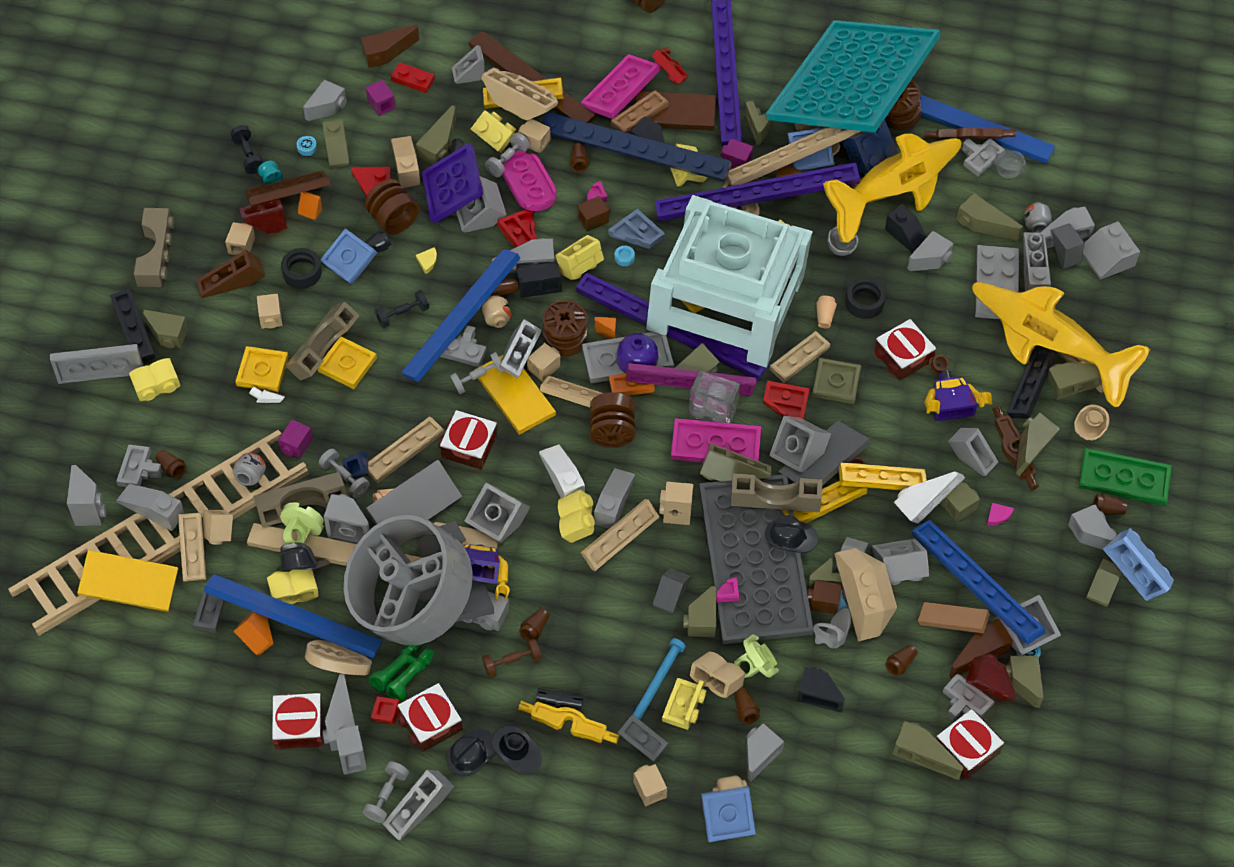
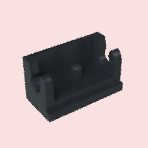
M557 261L516 267L521 298L562 292L561 275Z

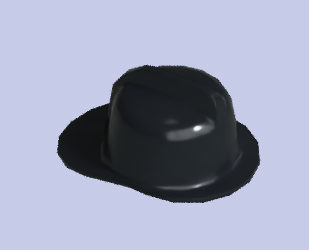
M790 515L778 517L765 530V538L768 544L778 549L807 553L812 551L818 543L816 530L811 525L801 522Z
M294 542L281 546V566L276 570L319 569L328 566L330 562L325 559H316L309 546L301 542Z
M510 725L503 726L495 732L492 740L493 748L510 768L520 774H532L538 770L543 759L542 752L526 729L521 726Z
M475 729L456 740L446 756L447 766L451 772L458 776H469L491 760L496 754L492 744L493 734L487 730Z

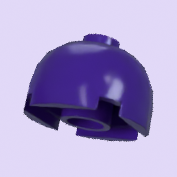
M633 333L626 336L620 341L616 351L617 365L625 374L629 363L657 366L659 360L656 343L649 336L642 333Z

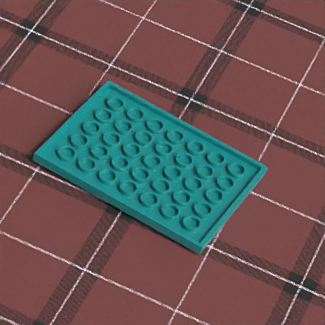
M833 20L766 112L767 119L778 122L875 133L941 37L940 30Z

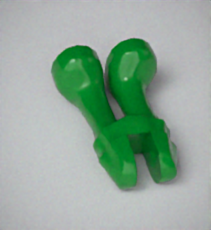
M422 644L407 645L400 652L398 658L383 670L372 673L368 678L369 683L378 692L383 693L386 690L389 698L397 699L402 703L407 698L405 690L407 684L414 676L422 672L426 665L430 664L434 651L426 648L416 659L414 656L419 652ZM407 665L408 668L390 683L396 673L403 666Z

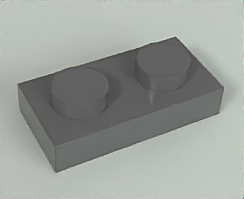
M203 590L193 623L194 629L217 633L226 601L207 594Z
M631 715L618 732L620 736L654 763L669 746L668 742L634 715Z

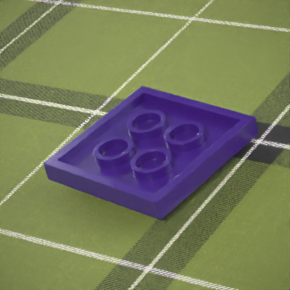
M470 143L422 171L430 220L434 223L441 221L483 195L474 146Z

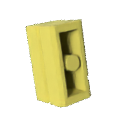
M586 235L555 255L559 264L560 274L570 280L579 279L582 273L596 268L597 264L604 260L600 241L589 235Z

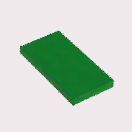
M1085 448L1078 488L1166 506L1172 465Z

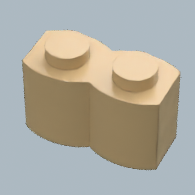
M708 652L692 663L690 677L696 683H699V680L704 681V686L709 687L713 693L727 698L743 686L745 672L737 665L727 663L720 655Z

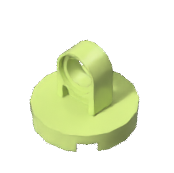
M300 503L286 504L280 515L282 522L286 526L283 533L285 543H304L308 534L320 535L324 528V525H322L324 522L323 517L309 506L307 509L298 507ZM292 531L297 533V541L292 539Z
M754 634L744 640L746 653L739 657L734 664L740 667L743 661H747L750 664V671L745 674V678H749L759 671L770 678L779 672V669L774 668L777 665V661L765 643L760 646L757 642L759 637Z

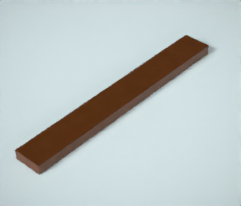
M482 31L469 41V47L473 49L479 45L483 57L500 70L520 75L531 82L547 80ZM564 91L563 99H558V105L552 108L560 115L587 123L595 120L594 113Z

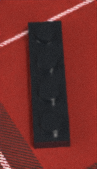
M127 289L111 294L110 298L127 344L138 345L142 362L154 359L155 354L131 290Z
M1040 347L1034 348L1007 411L1011 418H1030L1048 376L1049 368H1051L1057 355L1055 350Z

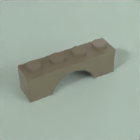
M144 208L142 218L144 235L152 239L155 245L149 253L136 258L134 277L137 287L162 288L163 279H167V267L165 265L170 259L168 246L172 245L170 230L174 229V217H171L169 208Z
M345 301L334 305L285 367L300 381L312 377L323 363L322 358L328 348L350 329L359 315Z
M339 472L257 494L253 497L263 528L281 523V512L288 503H300L298 507L320 505L327 508L331 494H347Z
M733 474L731 506L820 512L822 480L800 478L795 483L779 486L764 483L756 475Z

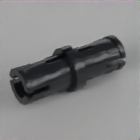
M541 688L537 690L536 702L556 705V708L568 707L582 710L583 695L564 693V690L552 691Z

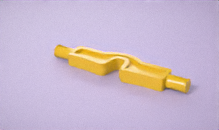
M521 701L518 710L531 714V719L544 723L556 730L561 729L565 721L571 720L573 721L571 728L573 736L590 739L601 743L604 739L617 744L619 740V734L607 731L606 725L585 718L581 712L573 708H555L541 702H536L535 705Z

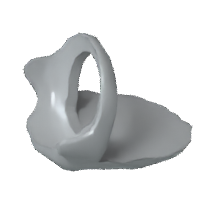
M844 607L838 611L830 624H815L813 627L815 643H825L829 648H838L844 644L851 626L850 610ZM819 627H828V629L824 632Z

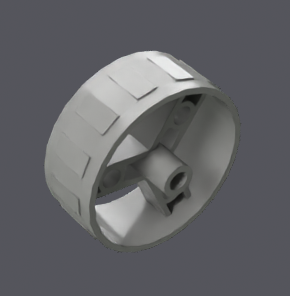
M413 515L391 517L371 528L354 548L344 574L345 601L352 616L358 623L373 631V633L403 645L424 644L444 634L462 614L472 587V567L465 547L449 532L428 520ZM422 535H436L442 550L439 553L411 562L400 549L402 544ZM380 574L383 580L389 582V586L377 616L374 594ZM418 599L421 601L430 600L426 607L412 618Z

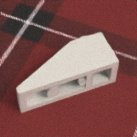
M559 444L539 451V455L560 498L578 490L585 492V484L577 468Z
M952 472L910 486L898 494V499L894 503L910 521L919 524L965 477L958 472Z

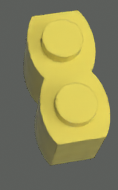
M170 358L158 360L150 366L139 367L129 373L139 401L152 400L160 393H171L180 387Z
M578 490L558 500L560 533L562 538L570 543L589 536L594 532L595 520L591 515L593 500L590 495L582 490Z
M312 569L291 570L289 572L277 571L267 577L271 597L292 605L296 602H305L319 597Z

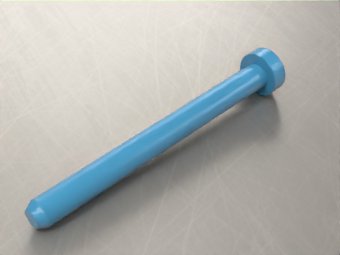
M673 638L669 643L671 649L633 713L637 719L641 720L676 656L686 648L682 641Z

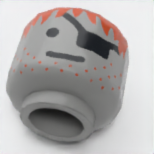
M1033 203L1024 211L1026 228L1033 233H1041L1052 223L1051 210L1045 204Z
M243 454L233 468V474L237 482L246 486L258 483L265 472V462L257 454Z

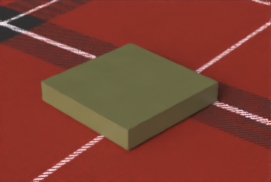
M819 358L812 397L854 404L861 365Z

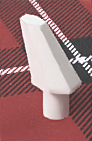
M254 386L249 394L258 399L257 403H280L285 397L265 389L262 392Z

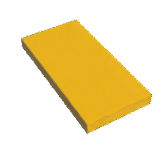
M490 361V362H488V363L482 365L483 368L486 367V366H488V365H490V364H492L493 361ZM496 366L478 378L519 435L556 415L554 408L542 392H540L524 368L518 378L506 371L500 374Z
M88 550L78 595L169 612L178 567Z

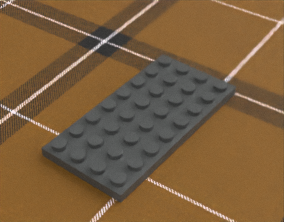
M787 474L759 479L770 485H788ZM732 481L699 483L716 596L718 589L728 579L737 577L739 601L717 603L723 645L742 643L752 634L759 637L757 641L813 635L814 630L801 555L797 552L774 548L768 544L765 538L767 526L785 514L781 509L731 506ZM788 510L790 516H794L793 510Z

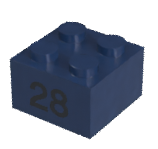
M885 119L875 133L861 131L842 140L850 162L857 164L858 173L867 174L879 163L898 154Z

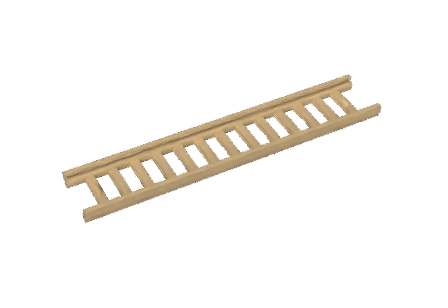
M277 430L168 495L178 500L186 496L197 512L202 513L203 519V512L208 509L194 490L205 484L223 510L233 515L234 520L256 506L254 495L290 486L309 475V472L304 462L288 471L270 448V445L279 441L278 439L282 435ZM261 451L280 476L269 482L263 474L258 482L261 487L250 493L245 485L237 482L232 468L243 454H257ZM223 473L242 497V499L234 504L230 503L213 480ZM136 513L10 587L8 591L12 598L28 588L35 595L48 614L32 623L36 633L40 636L100 600L81 595L75 597L58 571L70 565L81 581L83 566L78 559L86 555L88 550L100 552L97 547L108 541L119 556L132 558L117 537L126 530L131 533L146 554L140 560L160 564L181 551L180 536L174 539L167 528L148 519L166 543L154 550L136 525L148 518ZM50 576L68 602L58 609H55L38 584V582Z

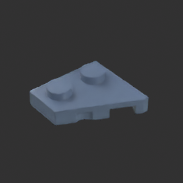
M638 209L608 230L610 237L647 249H651L665 238V233Z

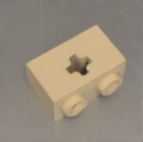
M666 482V490H661L660 514H664L663 523L690 525L693 484Z

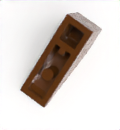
M416 24L361 38L362 51L368 68L389 63L418 42L419 29Z
M245 250L196 281L200 296L205 298L249 286L263 278L265 273L261 259Z
M999 619L993 622L988 621L984 633H975L953 663L949 674L951 679L956 674L961 675L1010 651L1013 639Z

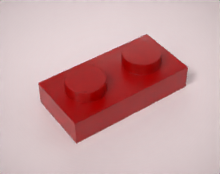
M400 62L391 75L392 82L424 93L428 92L435 80V74Z

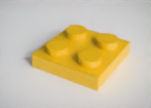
M340 336L324 357L318 372L355 389L377 359V354Z
M246 346L236 378V386L253 388L254 386L260 390L265 389L267 391L279 392L288 361V352Z

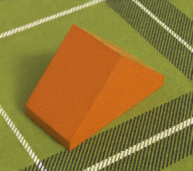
M253 611L246 615L233 631L256 655L262 654L273 645L268 618Z

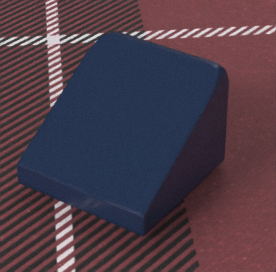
M367 451L342 459L344 468L352 474L353 479L368 473Z

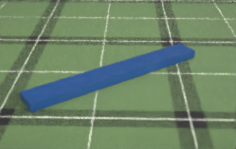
M920 95L922 104L921 117L953 129H1010ZM1016 131V137L992 139L1003 148L1045 164L1048 163L1055 149V145Z
M506 249L500 252L401 373L404 377L416 382L422 379L520 260L518 253Z
M931 520L912 530L913 536L1025 644L1028 645L1045 634V628Z
M213 574L204 588V592L372 659H374L382 644L380 639Z

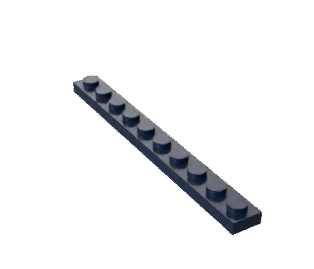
M549 112L545 113L542 124L550 127V135L722 182L726 181L732 165L729 160Z

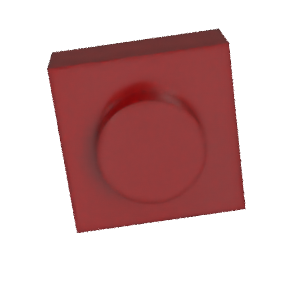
M377 696L371 719L375 722L395 725L399 712L398 705L401 702L397 699Z

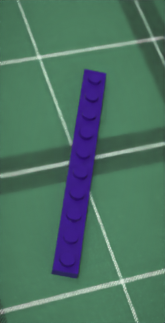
M711 0L721 147L728 145L730 139L742 142L731 0Z
M851 163L656 200L658 221L685 217L686 208L692 195L733 208L825 190L823 183L830 180H838L848 186L860 184L857 164Z
M587 272L576 286L577 293L647 326L649 302ZM669 325L666 336L692 349H696L703 343L719 362L750 377H754L758 381L768 368V366L763 367L748 362V350Z

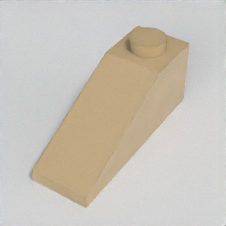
M411 136L391 139L399 183L403 188L420 185L419 168Z

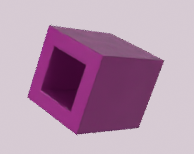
M383 80L366 87L367 101L378 116L396 108L394 94Z
M730 139L728 145L723 146L721 157L731 161V169H734L752 160L753 146Z
M291 420L278 440L280 449L285 455L300 459L313 440L310 427Z

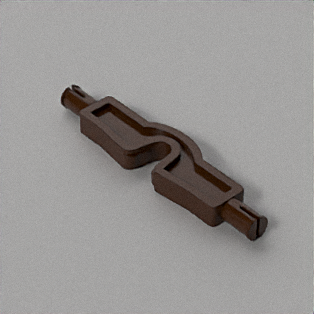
M937 129V131H925V139L946 140L957 138L965 140L967 137H973L977 140L989 138L1003 139V137H1016V129Z
M995 406L992 411L997 418L995 426L1002 439L1001 448L1003 454L1017 468L1019 449H1014L1012 446L1019 444L1021 435L1013 424L1011 417L1004 415L1001 406ZM1031 463L1019 477L1021 480L1027 481L1030 490H1035L1039 487L1035 479L1036 469L1033 463Z

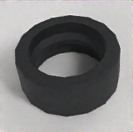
M297 248L289 251L282 259V275L288 285L302 289L311 287L319 281L322 274L320 258L314 251L306 248ZM305 261L314 266L305 275H295L289 271V268L297 262Z
M859 278L853 281L848 286L845 305L847 310L855 317L862 319L878 316L884 307L885 289L874 279ZM866 291L875 295L878 300L877 303L866 306L857 303L853 299V295Z

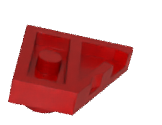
M667 47L657 50L652 55L655 59L654 62L659 64V68H664L669 73L668 77L671 81L678 84L684 83L689 76L680 63L669 56L671 53L670 49Z
M390 167L351 168L352 176L356 178L360 189L366 194V197L376 185L391 179Z
M525 209L498 220V228L514 248L531 240H537L535 223L532 217L533 211Z
M767 381L763 404L781 417L791 416L804 420L810 389Z

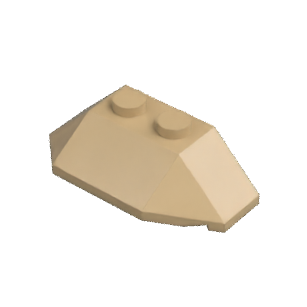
M492 68L482 74V80L494 103L504 110L516 114L521 119H532L558 105V100L551 91L520 75L500 71L497 68Z
M857 548L834 553L858 641L880 636L897 609L885 563Z

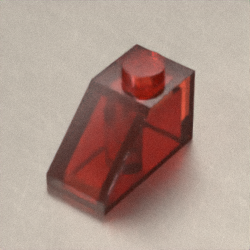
M279 198L239 208L243 222L267 234L279 233L282 230L288 229Z
M991 654L974 657L965 682L1002 702L1015 700L1016 694L1005 665L998 662L997 658Z

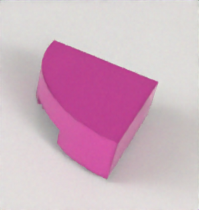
M601 181L592 185L587 194V201L600 196L603 202L607 201V194Z
M992 503L987 525L996 526L1010 519L1014 508Z
M737 577L728 579L718 589L716 603L739 601Z

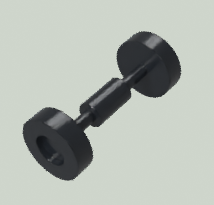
M239 125L232 129L230 136L233 142L242 143V149L245 156L248 157L243 163L246 173L256 174L258 173L259 166L264 163L263 159L259 156H253L250 144L246 142L251 137L249 127Z
M423 291L415 292V302L402 304L387 314L382 307L375 309V315L380 326L383 329L388 327V317L395 314L396 316L410 311V308L416 305L423 312L428 310L429 303Z

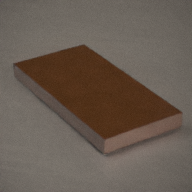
M640 91L636 95V103L652 92ZM658 92L669 101V105L650 118V120L656 121L661 125V128L714 130L716 95Z
M321 170L246 190L245 194L250 205H255L331 184L329 177Z

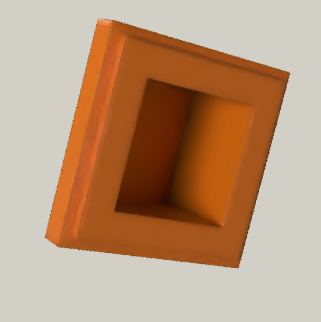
M306 191L301 192L298 214L316 220L322 211L321 198Z
M595 317V332L607 339H614L616 318Z

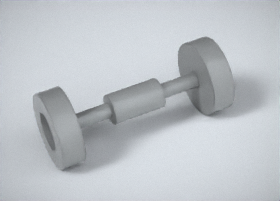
M515 133L510 138L512 148H508L500 156V160L491 157L485 162V168L489 174L494 177H500L505 171L502 163L507 162L515 154V150L526 151L529 149V141L524 135Z
M496 352L490 355L493 361L492 364L484 368L482 366L470 372L469 376L459 380L456 373L450 375L459 394L466 392L462 385L463 383L485 375L486 371L495 366L500 374L504 372L503 369L499 368L501 360Z
M335 449L326 451L319 459V465L324 470L334 466L336 472H339L346 482L349 481L352 484L349 494L356 499L364 495L370 486V482L364 477L355 481L351 473L342 465L339 466L337 464L340 457L339 453Z
M389 761L385 767V771L391 778L388 783L384 784L378 796L379 801L377 805L366 804L362 811L367 818L378 823H383L387 817L386 812L381 809L383 802L387 801L394 788L392 784L395 779L406 780L409 771L404 766L396 762Z

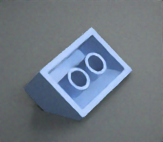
M1131 528L1119 533L1103 548L1146 601L1170 590L1174 579L1170 576L1169 571L1158 562L1154 553L1143 544L1140 536Z

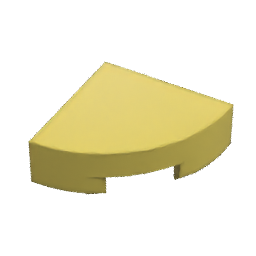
M435 247L416 255V260L425 274L429 273L436 263L437 253Z

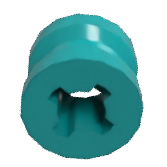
M266 161L258 168V173L263 178L265 185L281 181L283 178L282 172L278 170V166L274 161Z

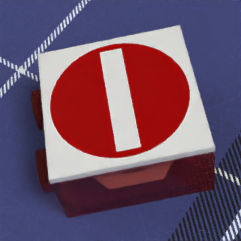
M909 319L876 338L874 352L876 357L886 364L889 372L900 381L928 365L930 358L935 356L936 347Z
M456 410L453 418L449 419L446 427L447 431L444 436H441L438 448L441 450V458L482 470L497 437V423Z
M439 683L398 705V722L403 729L405 727L410 732L408 737L414 747L418 746L421 752L463 730L460 716Z
M320 693L273 696V742L275 749L322 747V700Z
M972 709L937 735L936 738L963 766L961 776L965 780L999 755L1004 744L1000 736L993 732L986 725L984 719Z

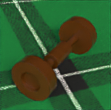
M534 638L527 640L529 650L520 653L518 651L502 656L503 659L492 662L489 654L482 656L483 665L488 677L496 676L495 666L521 660L520 657L531 654L534 662L541 660V653Z

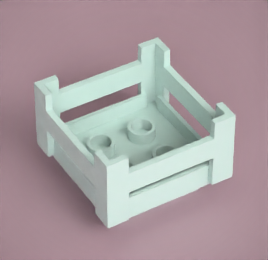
M692 195L686 208L684 227L664 270L658 268L651 283L646 330L666 336L670 325L748 350V362L767 367L774 350L775 340L788 308L804 278L812 231L793 225L790 227L781 222ZM791 278V279H790V282H789V284H788V287H787V289H786V291H785V294H784V296H783V299H782V301H781V303H780V306H778V303H779L780 298H781V296H782V294H783V291H784L785 286H786V284H787V282H788V279ZM672 297L753 322L752 331L672 307Z

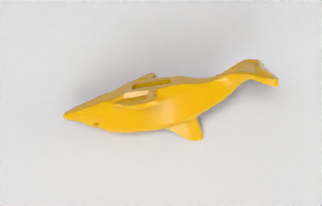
M902 134L895 138L901 153L873 167L860 179V184L852 185L851 188L838 180H830L823 183L825 193L837 211V232L840 241L848 243L855 237L867 203L911 191L915 197L916 211H922L933 196L939 172L960 150L961 140L951 138L927 143L917 135Z
M976 282L972 286V290L977 298L1001 320L1008 347L1019 362L1027 364L1031 350L1034 346L1040 345L1094 364L1099 370L1107 401L1113 407L1120 406L1125 398L1131 376L1148 356L1150 349L1147 346L1136 345L1115 353L1107 352L1074 320L1054 309L1055 305L1065 294L1057 288L1036 287L1020 293L983 282Z

